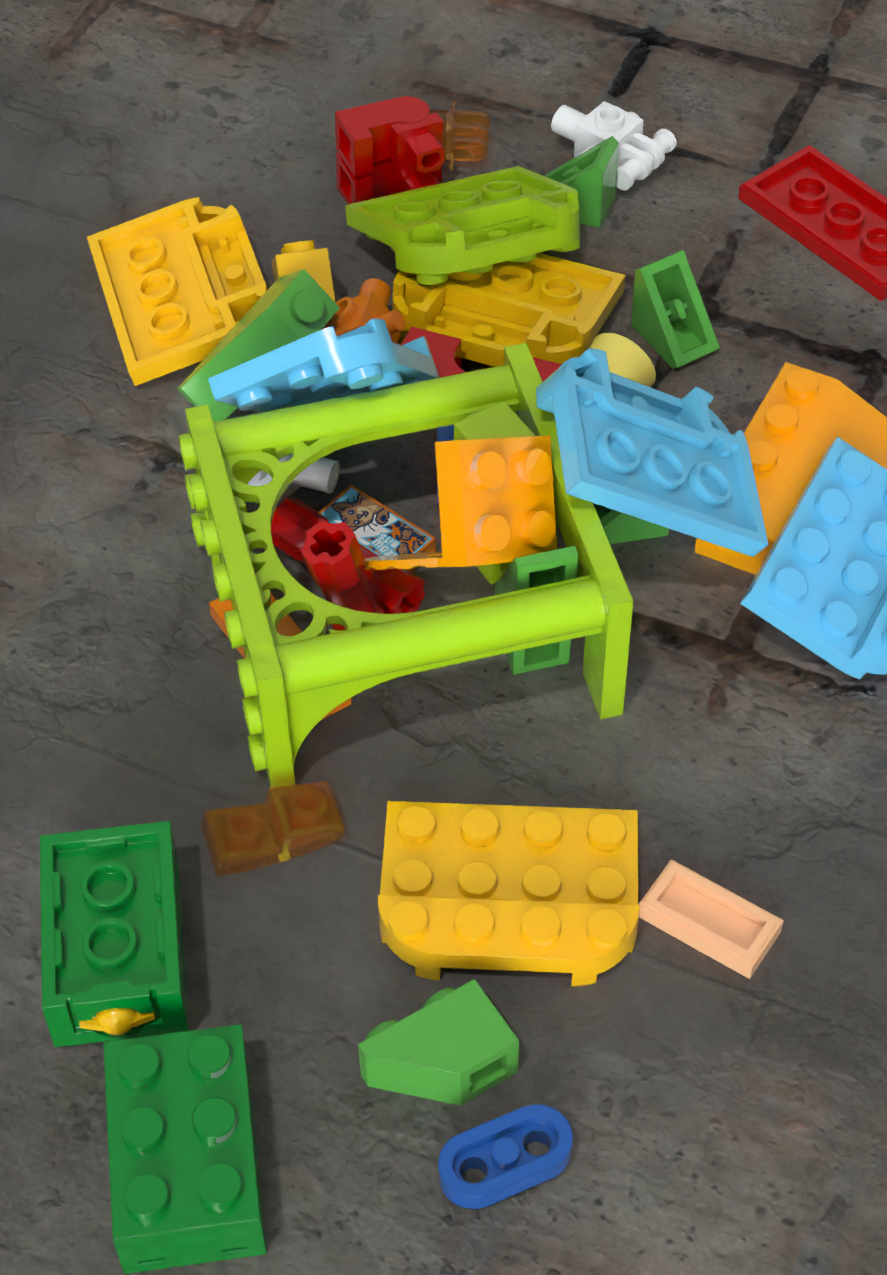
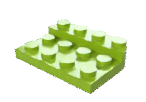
M520 166L345 205L347 225L366 234L369 239L378 240L390 246L391 250L395 251L396 269L416 274L417 282L424 285L444 283L448 280V274L485 273L492 270L493 264L504 261L516 263L535 260L537 253L548 250L568 252L580 248L578 191Z

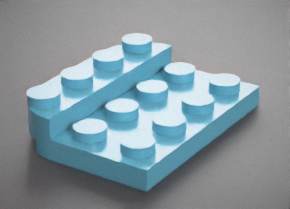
M373 318L366 325L341 336L335 334L333 326L317 331L208 378L215 401L238 406L239 410L267 412L439 378L427 339L424 336L404 345L396 344L391 340L385 320Z
M588 348L580 357L570 358L536 388L537 408L555 415L566 494L751 557L768 546L753 466L745 435L742 430L730 434L718 416L708 408L714 396L701 388L695 387L684 398L680 399L609 372L606 351Z
M837 437L825 451L740 604L840 671L858 679H861L866 673L887 674V469Z

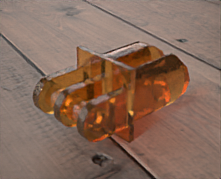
M452 100L451 110H430V114L437 113L443 120L442 145L445 148V159L449 160V170H453L454 160L480 161L487 156L488 130L491 120L486 113L456 110V100Z

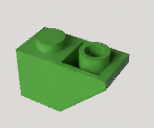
M475 979L457 989L445 988L431 996L420 1010L400 1021L389 1020L381 1023L367 1035L363 1042L358 1044L360 1073L368 1087L460 1106L518 1073L519 1040Z

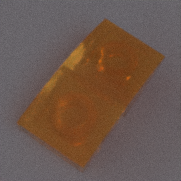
M328 781L269 788L264 804L208 810L204 812L201 825L216 876L240 873L284 862L327 846L343 838L345 828Z

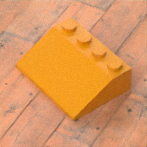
M785 362L744 432L749 447L768 546L751 557L696 538L695 553L756 575L825 451L837 437L887 469V417L838 379Z

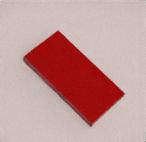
M810 145L740 185L739 200L878 300L882 301L887 298V198Z

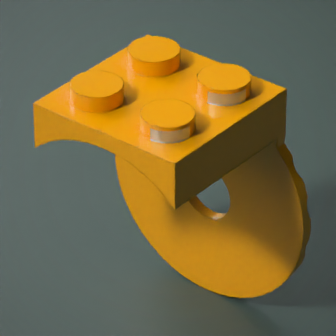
M551 436L435 442L442 551L364 558L363 570L470 567L509 563L514 558L556 550L557 535Z

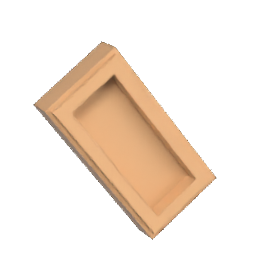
M672 859L638 904L640 905L639 918L748 979L752 977L780 935L784 922L779 917Z

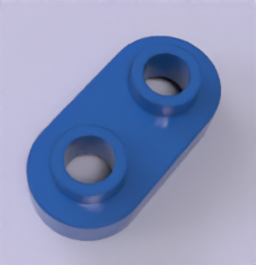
M534 1104L524 1106L452 1137L440 1152L438 1160L440 1187L445 1196L454 1204L468 1209H480L558 1176L570 1161L573 1140L571 1126L567 1119L556 1109L546 1105ZM532 1142H540L546 1145L549 1151L543 1155L535 1156L528 1153L525 1147ZM469 1169H478L486 1177L478 1183H470L465 1181L461 1175Z

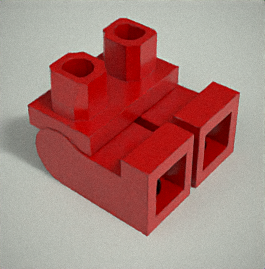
M404 96L335 112L336 149L339 152L336 153L337 189L347 205L442 183V164L445 163V148L442 145L443 120L437 113L430 114L428 104L423 100Z

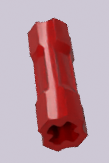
M285 498L276 507L271 527L273 545L294 559L305 563L300 551L306 542L305 531L323 520L328 523L330 522L326 517L298 499ZM359 544L364 558L379 557ZM407 569L364 570L374 599L380 604L385 614L410 613L418 610L425 596V580Z
M323 520L305 531L306 542L300 551L311 577L322 589L326 601L356 611L385 614L372 594L363 570L365 560L352 529L345 522L328 523ZM331 624L333 630H346L340 624Z

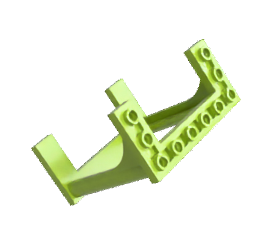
M527 343L504 347V365L221 421L213 422L208 404L185 409L188 433L178 435L185 470L194 468L193 474L184 475L190 507L197 512L190 514L197 547L205 546L207 556L211 557L213 577L219 602L231 600L233 610L224 612L231 648L243 647L246 656L244 659L237 660V668L244 695L242 704L249 732L247 736L254 771L266 769L272 793L296 788L294 776L295 757L306 736L328 713L366 689L397 677L585 636L583 677L599 718L602 720L623 715L633 598L593 503L566 494L555 415L537 408L536 388L542 383V379ZM502 401H505L535 436H551L555 519L566 547H576L578 553V578L423 611L379 614L341 607L318 597L297 582L285 569L277 556L272 542L271 527L276 506L283 492L303 470L334 451L363 442L453 425L472 413L483 411ZM293 454V457L289 461L281 463L279 462V459H281L282 457ZM261 470L272 477V481L268 484L261 486L248 485L252 478ZM245 502H255L260 507L254 512L247 513ZM256 548L265 549V551L260 554H254L251 552L253 549ZM270 589H280L285 596L271 604ZM305 610L313 615L310 625L297 635L283 636L276 631L280 620L293 611ZM340 624L346 629L341 631L330 629L329 634L325 635L327 625Z

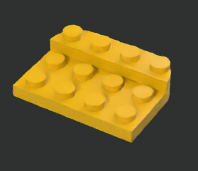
M200 197L191 198L87 236L127 370L135 386L203 361L268 290L241 217L233 205L228 206L227 209L217 206H203Z
M537 253V258L529 262L516 263L504 261L493 264V269L485 273L448 274L446 282L435 285L420 284L417 282L416 274L399 271L393 281L392 311L398 310L402 314L405 327L401 331L398 343L402 344L412 326L460 338L461 359H468L492 367L504 365V347L527 343L532 357L563 364L570 358L580 357L590 348L594 338L624 293L626 275L542 253Z
M387 801L380 895H378L380 936L382 943H387L395 955L415 967L416 976L440 981L441 968L571 973V986H584L596 983L597 974L611 969L628 952H633L640 905H638V810Z

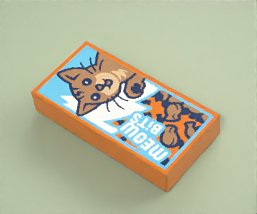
M353 485L346 488L318 512L326 517L330 523L345 522L356 535L358 543L379 557L436 551V538ZM412 568V569H407V570L413 572V571H414L415 569H417V568Z

